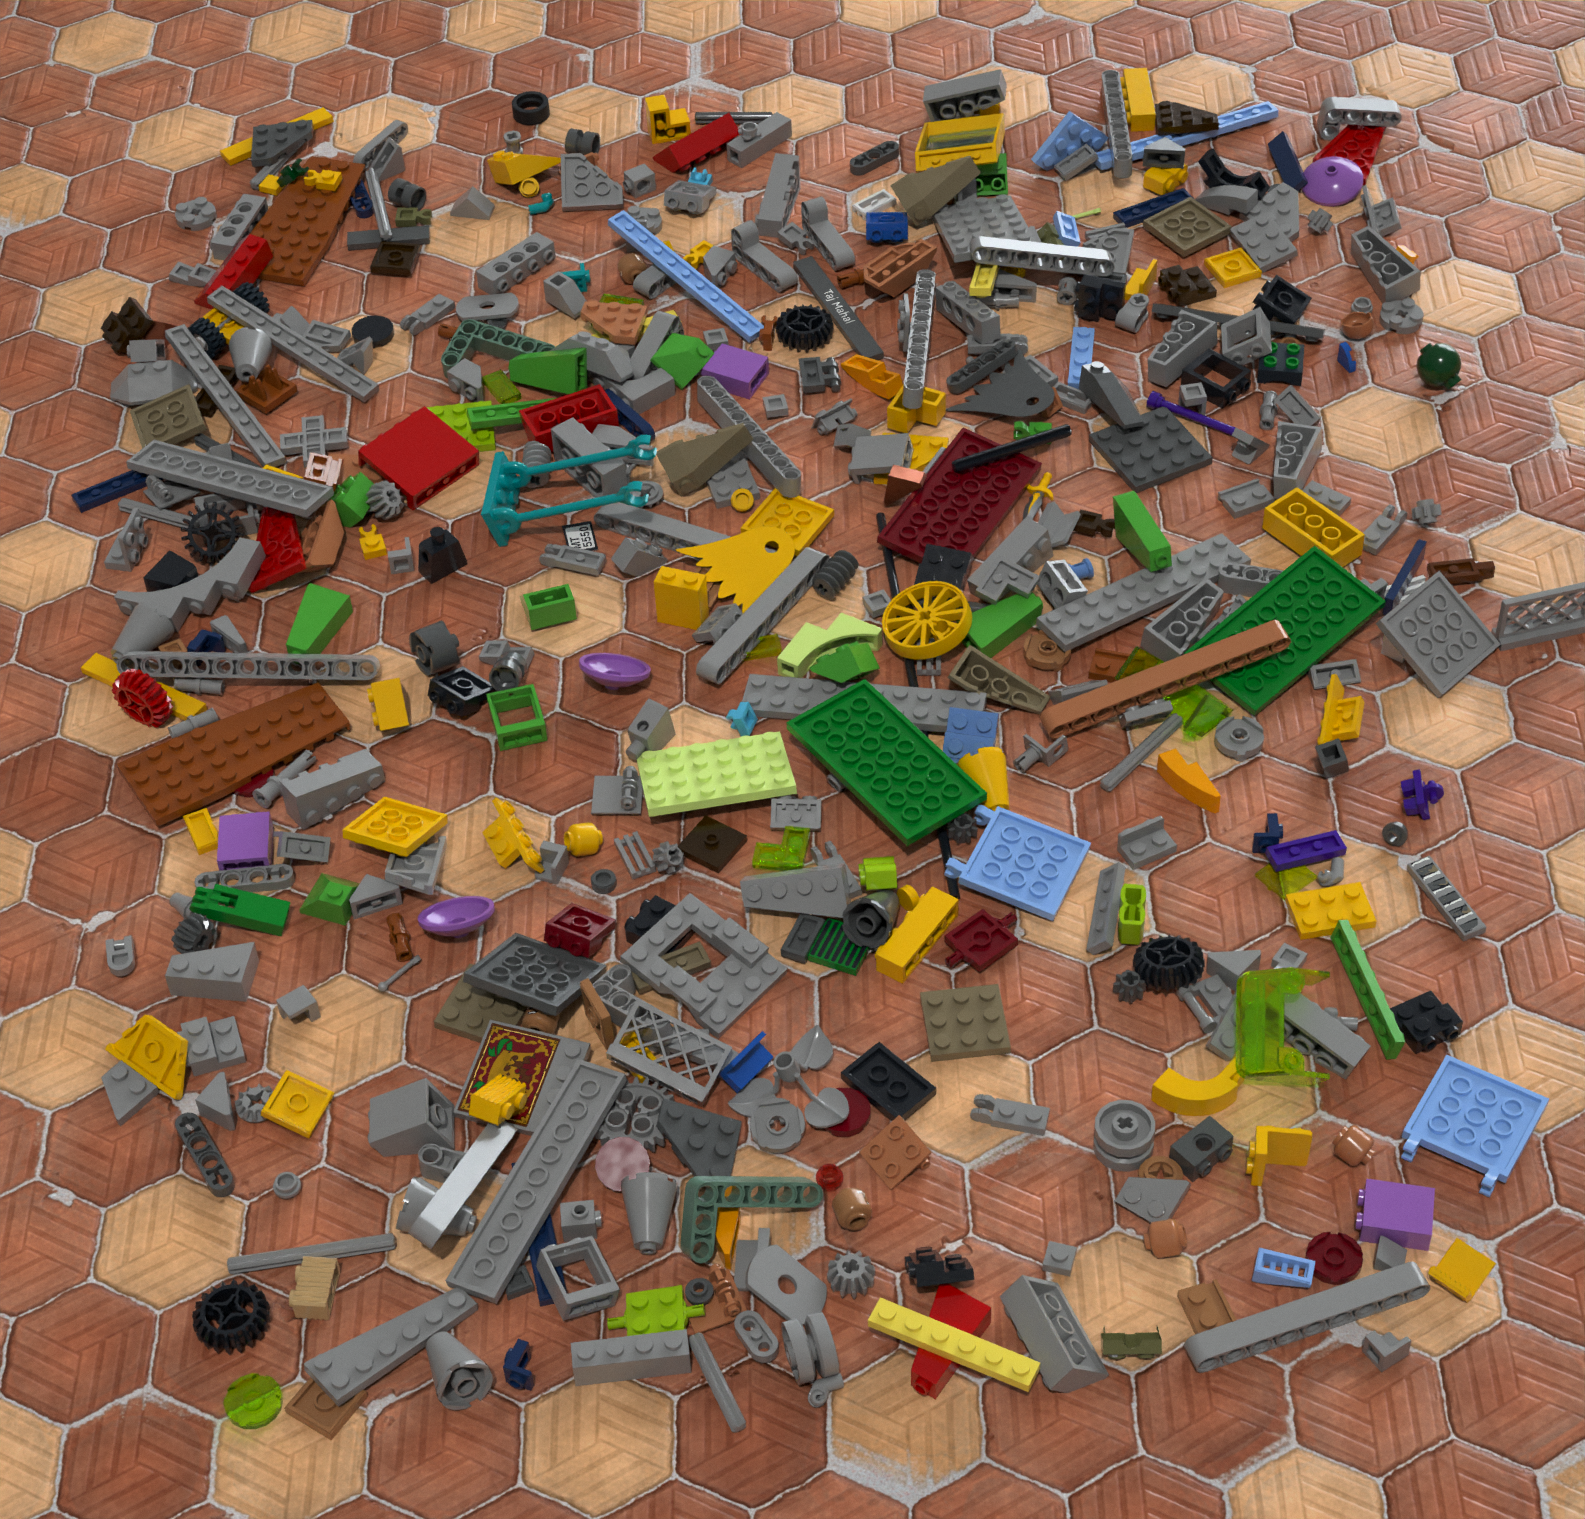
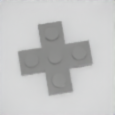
M323 415L302 417V432L280 434L281 452L284 455L303 453L304 468L307 467L310 452L326 455V450L348 448L346 427L325 429Z

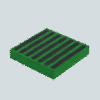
M828 918L808 954V961L856 976L870 947L864 945L860 947L854 944L843 931L842 924L844 922Z

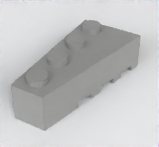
M999 69L927 85L924 89L923 103L931 122L959 119L964 116L969 117L974 115V112L979 109L984 110L1004 101L1007 84L1002 70Z
M775 153L763 201L760 204V212L755 217L759 236L777 238V232L789 222L801 189L799 155Z
M1181 310L1178 314L1179 318L1172 322L1170 331L1163 335V341L1157 344L1147 359L1149 381L1167 387L1182 374L1183 368L1208 348L1212 349L1217 345V322Z
M1278 421L1274 466L1275 499L1281 498L1296 487L1300 490L1303 489L1322 450V427Z
M1026 516L967 579L970 593L978 597L975 595V590L999 555L1031 572L1036 571L1054 555L1048 529ZM1007 588L1001 598L1009 593L1011 589ZM978 597L979 599H981L982 601L986 602L987 604H992V603H990V602H988V601H986V600H984V599Z
M1205 578L1144 627L1140 646L1162 663L1184 655V652L1197 642V637L1207 628L1218 612L1224 591Z
M366 749L339 758L337 763L333 765L325 763L319 766V770L311 773L303 771L298 773L295 779L289 780L284 778L279 780L287 814L305 830L353 800L358 799L368 791L378 787L385 782L382 765Z
M845 863L745 876L740 881L744 907L843 918V911L851 903Z
M1282 981L1265 1001L1251 1024V1027L1258 1031L1261 1028L1271 1033L1270 1038L1277 1042L1283 1039L1292 1044L1295 1052L1301 1055H1312L1315 1063L1344 1079H1347L1371 1047L1361 1036L1346 1028L1341 1021L1330 1016L1317 1003L1310 1001L1294 986L1287 984L1285 981Z

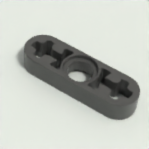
M886 141L850 160V172L853 175L861 176L896 159L899 156V144L895 141Z

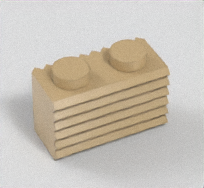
M303 1256L302 1265H297L295 1271L296 1290H291L289 1295V1306L293 1307L296 1318L329 1320L340 1275L337 1258Z

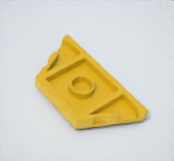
M144 1015L136 1021L133 1027L128 1028L122 1033V1038L114 1044L109 1043L105 1050L126 1063L173 1099L181 1100L183 1097L188 1041L152 1015Z

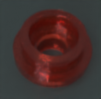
M825 1164L816 1173V1183L823 1190H836L843 1183V1173L836 1165Z

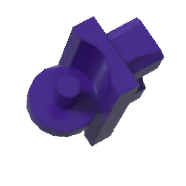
M1420 769L1413 771V778L1401 781L1404 797L1416 795V797L1403 800L1407 816L1421 814L1423 820L1430 819L1428 801L1431 804H1436L1443 797L1444 789L1442 785L1435 783L1433 780L1428 781L1426 785L1422 781Z

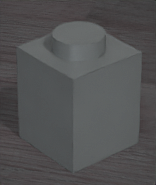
M1339 738L1315 746L1317 759L1325 779L1349 771L1348 760Z

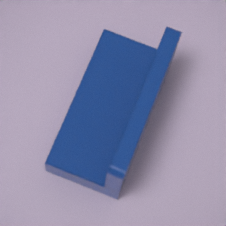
M764 1031L758 1034L719 1073L736 1093L773 1058L771 1053L759 1042L766 1035Z

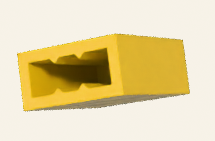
M661 566L654 580L657 622L697 630L709 616L706 575Z

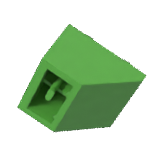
M1000 153L997 163L976 165L981 172L976 177L977 196L1008 195L1006 153Z
M361 472L354 477L351 475L347 477L341 486L339 484L336 485L334 495L329 499L335 502L342 526L350 528L362 520L370 508V505L366 503L368 500L366 493L374 483Z
M569 584L520 596L531 630L577 619L575 601Z
M858 641L844 644L836 648L835 653L817 658V664L810 667L812 672L840 683L861 679L880 669L869 644H859Z

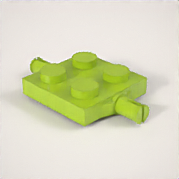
M682 1285L626 1293L624 1316L607 1318L608 1330L626 1328L627 1336L684 1330L689 1318L705 1316L704 1303L687 1306L684 1300Z

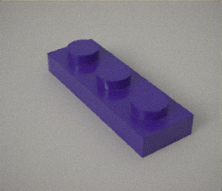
M1334 830L1266 847L1265 854L1275 872L1346 855L1347 847L1338 832Z

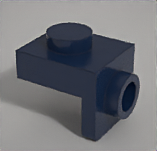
M204 629L190 641L187 647L188 652L213 651L224 653L226 651L222 635ZM196 660L197 666L203 663V660Z
M1267 813L1265 833H1254L1253 853H1265L1266 847L1279 844V839H1283V824H1278L1277 813Z
M518 1339L514 1347L509 1348L505 1355L503 1366L505 1380L513 1388H524L532 1391L534 1387L532 1372L526 1370L531 1359L529 1342Z

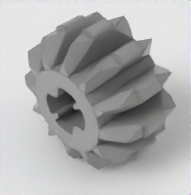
M387 480L375 483L366 493L368 498L366 503L370 505V511L375 512L376 518L381 517L383 520L393 518L404 507V504L401 502L404 497L400 495V489L395 488V483H389Z
M848 1249L845 1256L837 1253L835 1260H830L827 1281L831 1283L833 1292L840 1291L842 1298L847 1294H851L852 1298L855 1299L858 1292L865 1296L867 1288L873 1287L875 1267L871 1265L869 1256L862 1257L860 1250L854 1255Z

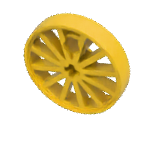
M942 581L922 582L906 588L889 602L882 617V628L889 647L896 654L915 660L930 659L949 652L966 637L972 624V611L962 591L956 586ZM932 596H937L932 602ZM924 598L923 608L917 602V600ZM911 604L915 610L906 608V606ZM955 620H960L959 623L951 622ZM918 638H921L920 645H914ZM934 638L935 642L929 643V639Z

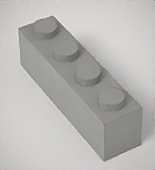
M687 1329L571 1343L575 1386L691 1373Z

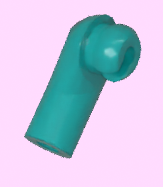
M544 193L541 195L542 201L540 203L528 205L530 215L547 212L554 204L552 194Z

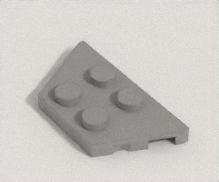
M446 836L438 837L437 843L425 845L424 842L407 857L390 853L385 869V881L433 895L447 845Z

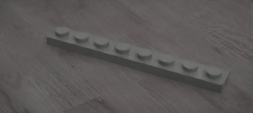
M1153 303L1152 312L1157 313L1156 317L1169 319L1170 315L1178 316L1179 312L1184 310L1219 322L1220 327L1221 324L1239 317L1237 315ZM1269 320L1271 335H1275L1276 331L1283 332L1284 337L1297 338V335L1306 336L1305 340L1318 342L1319 338L1323 339L1325 335V329Z

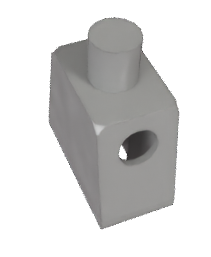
M649 698L628 728L631 744L625 752L631 759L637 760L645 751L662 750L676 735L668 707Z

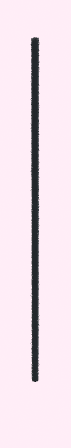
M882 512L876 514L879 534L887 525L885 514ZM881 545L891 597L893 599L900 593L892 549ZM903 657L909 687H919L914 660ZM920 730L929 738L928 731ZM944 824L937 829L946 871V863L949 858L953 857L947 827ZM946 876L949 895L960 899L957 878L952 879Z

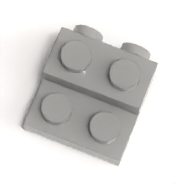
M678 180L665 189L664 206L674 211L684 209L692 214H701L709 208V200L716 195L717 187Z
M234 1016L208 1023L207 1017L181 1023L182 1031L177 1032V1034L188 1041L186 1068L191 1066L194 1076L246 1062Z

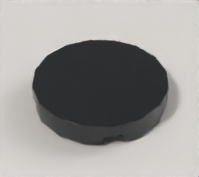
M374 315L361 318L351 328L355 343L370 336L373 348H376L375 345L379 344L381 346L386 345L394 336L393 323L383 316Z

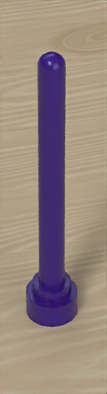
M1152 391L1148 397L1147 408L1155 410L1160 407H1166L1172 413L1231 436L1235 430L1233 426L1166 401L1161 393Z

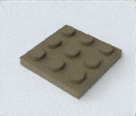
M1192 197L1143 220V227L1183 257L1229 235L1232 228L1231 225Z
M190 384L130 410L142 449L153 440L174 445L207 430Z
M469 964L465 972L468 969H470L473 966V964ZM463 973L433 1021L434 1027L481 1043L490 1019L521 1026L528 1007L520 1005L519 1002L508 998H500L494 993L476 989L472 985L464 983Z
M998 984L920 992V1002L931 1062L1011 1053Z

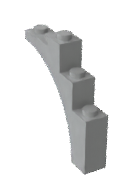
M240 537L231 551L218 564L187 583L153 592L118 590L114 598L120 611L131 615L134 607L140 602L156 607L155 613L160 617L164 614L172 623L175 632H178L190 611L196 614L211 615L222 594L228 597L243 598L263 563L266 554L259 541Z

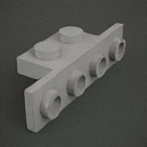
M1362 186L1364 194L1361 195L1364 206H1367L1364 207L1365 214L1369 219L1367 224L1381 237L1402 229L1393 197L1374 205L1367 186Z

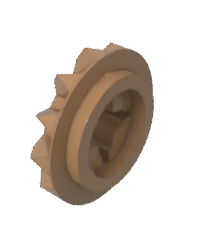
M1153 1156L1146 1159L1140 1165L1138 1171L1139 1178L1157 1179L1161 1169L1164 1176L1163 1179L1183 1180V1171L1180 1165L1173 1159L1165 1156Z

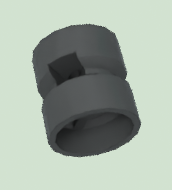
M569 129L565 139L566 154L581 153L586 155L590 152L598 154L600 148V135L598 133L590 131L584 133L579 129Z
M397 178L389 187V201L400 207H418V211H420L426 202V190L407 180Z
M509 651L503 653L489 674L491 686L496 691L518 687L527 671L525 659L516 652Z

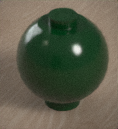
M1429 343L1420 350L1422 355L1417 359V372L1426 384L1433 387L1444 386L1446 390H1449L1462 380L1458 375L1461 369V358L1452 346L1445 343H1436L1435 345Z

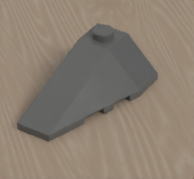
M1094 361L1091 364L1082 365L1079 389L1122 428L1143 426L1144 421L1128 388L1101 362Z

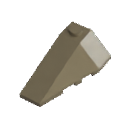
M971 156L947 162L939 167L926 168L927 170L919 173L907 174L891 185V188L916 226L934 215L981 173Z
M744 423L719 429L715 434L705 437L703 434H700L694 440L683 442L682 439L675 441L657 451L656 455L671 483L682 497L702 486L754 439Z
M971 645L968 646L948 676L950 680L967 691L976 692L979 695L980 692L987 693L986 697L1039 715L1051 697Z

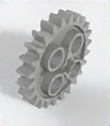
M638 1077L634 1078L633 1083H629L627 1080L596 1132L595 1139H600L601 1146H603L608 1140L616 1137H630L639 1141L645 1149L649 1148L652 1152H655V1144L664 1147V1138H668L665 1134L662 1135L656 1124L663 1099L674 1101L673 1094L668 1095L667 1087L659 1089V1083L657 1082L649 1085V1078H646L643 1083H639Z

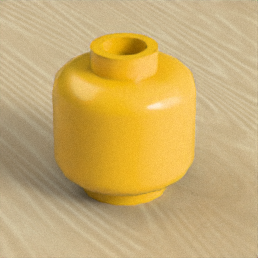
M590 822L573 824L564 833V845L567 846V851H570L576 857L597 853L599 845L603 843L602 832L597 830L596 826Z

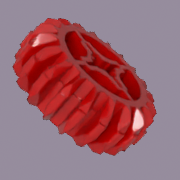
M127 669L112 684V693L114 694V699L118 701V706L122 707L124 713H127L136 722L143 725L146 724L148 727L158 728L173 713L171 698L167 696V691L161 687L162 684H158L155 678L152 679L148 673L144 674L142 670Z

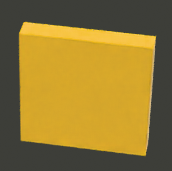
M1242 248L1204 259L1205 267L1223 288L1260 278L1262 275L1261 269Z
M286 1070L263 1107L260 1116L309 1139L332 1101L335 1092Z

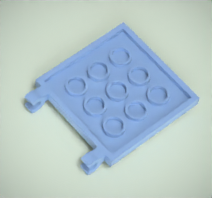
M978 805L974 818L977 819L976 824L988 825L967 864L961 863L955 858H949L945 866L947 869L944 875L952 879L959 877L958 883L1053 921L1090 850L1091 843L999 806L993 811L984 805Z
M1446 1055L1403 1130L1402 1138L1407 1139L1404 1144V1152L1401 1158L1412 1162L1419 1146L1425 1147L1486 1174L1481 1182L1482 1187L1479 1193L1490 1197L1497 1181L1506 1183L1548 1106L1549 1098Z

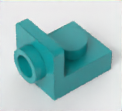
M580 263V270L561 272L573 279L581 292H587L586 283H590L589 270H585L584 263Z

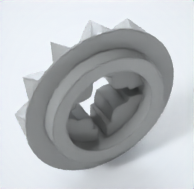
M640 481L643 482L641 491L630 492L636 497L649 494L648 503L644 505L649 508L652 507V504L659 505V501L663 499L662 487L653 481Z
M258 1084L257 1087L251 1088L248 1086L247 1091L239 1092V1098L235 1101L238 1116L247 1122L266 1120V1118L260 1115L273 1092L271 1087H262ZM261 1099L262 1104L256 1103L252 1106L251 1100L258 1101Z

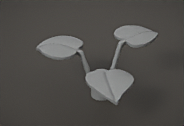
M819 1025L810 1029L795 1044L791 1052H781L774 1058L773 1064L777 1070L773 1073L775 1078L774 1086L768 1079L755 1078L749 1081L728 1102L730 1108L736 1113L751 1118L753 1112L755 1113L762 1102L776 1098L774 1094L779 1091L780 1079L789 1083L797 1080L813 1100L807 1104L804 1111L805 1118L811 1126L828 1128L842 1123L849 1114L848 1101L841 1091L827 1087L822 1089L816 1097L800 1076V1069L804 1072L808 1068L818 1070L823 1068L832 1059V1044Z

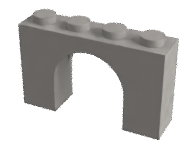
M613 343L627 350L629 358H631L635 351V346ZM662 368L640 379L624 380L623 382H618L587 370V379L595 386L601 384L604 390H612L639 415L675 395L674 378Z

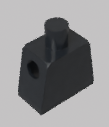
M441 527L432 528L430 530L431 537L419 544L418 571L431 584L467 565V560L458 539L448 530Z
M168 551L143 579L147 592H153L187 583L198 577V572L193 563L172 551Z

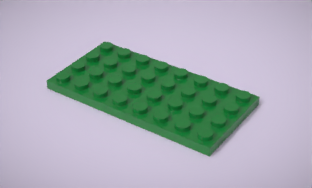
M1314 545L1184 652V654L1269 621H1280L1291 639L1290 645L1285 650L1210 679L1255 716L1308 672L1313 665L1321 661L1384 608L1386 601Z
M866 679L786 722L787 730L906 846L987 800V792Z

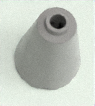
M243 327L235 331L230 338L229 351L236 375L241 381L249 382V377L252 375L256 379L271 356V339L260 329L255 328L253 330Z
M140 602L134 607L111 650L112 660L117 664L119 658L127 652L152 651L169 640L175 632L170 620L164 614L160 617L155 613L156 607ZM129 658L125 659L126 666H130L134 663L133 660Z
M655 1172L636 1173V1179L629 1180V1176H626L621 1181V1190L634 1248L639 1250L641 1254H654L663 1245L677 1190L676 1180L673 1178L672 1182L668 1181V1175Z
M414 1176L403 1200L404 1205L402 1211L399 1212L396 1229L408 1232L439 1189L422 1178ZM464 1204L442 1235L465 1236L467 1231L472 1233L477 1220V1216L473 1215L474 1209Z
M443 1331L432 1335L426 1343V1351L439 1401L448 1409L461 1410L471 1407L469 1402L477 1398L479 1401L482 1400L490 1390L493 1381L489 1366L449 1332Z

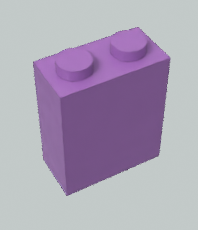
M722 343L701 369V375L714 377L729 394L750 400L769 375V360L766 356Z
M270 812L232 814L219 817L217 850L219 871L272 865L274 827Z
M1366 1179L1365 1188L1359 1189L1357 1206H1362V1213L1357 1212L1355 1229L1360 1230V1241L1379 1244L1381 1235L1404 1248L1429 1251L1433 1227L1435 1188Z

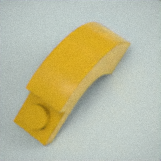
M1235 1056L1219 1075L1204 1081L1185 1078L1171 1068H1168L1153 1084L1151 1101L1168 1111L1185 1116H1206L1220 1112L1232 1105L1237 1099L1238 1087L1246 1076L1244 1073L1245 1061Z

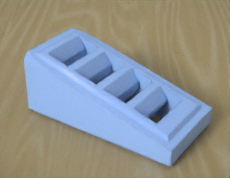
M1259 1248L1252 1282L1310 1288L1315 1261ZM1276 1266L1281 1267V1271L1275 1270ZM1287 1267L1293 1268L1292 1274L1287 1273ZM1299 1268L1305 1269L1304 1277L1298 1276Z

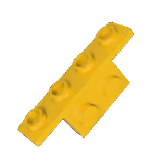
M1332 674L1330 684L1327 685L1328 695L1327 700L1324 702L1325 712L1323 719H1321V734L1317 739L1318 745L1338 738L1340 741L1359 738L1365 702L1362 696L1343 699L1344 687L1337 674Z
M495 797L492 802L500 816L482 833L499 865L506 869L521 855L529 867L542 873L545 870L540 862L542 858L531 846L533 841L524 833L523 823L514 814L516 812L515 808L508 801L502 802Z

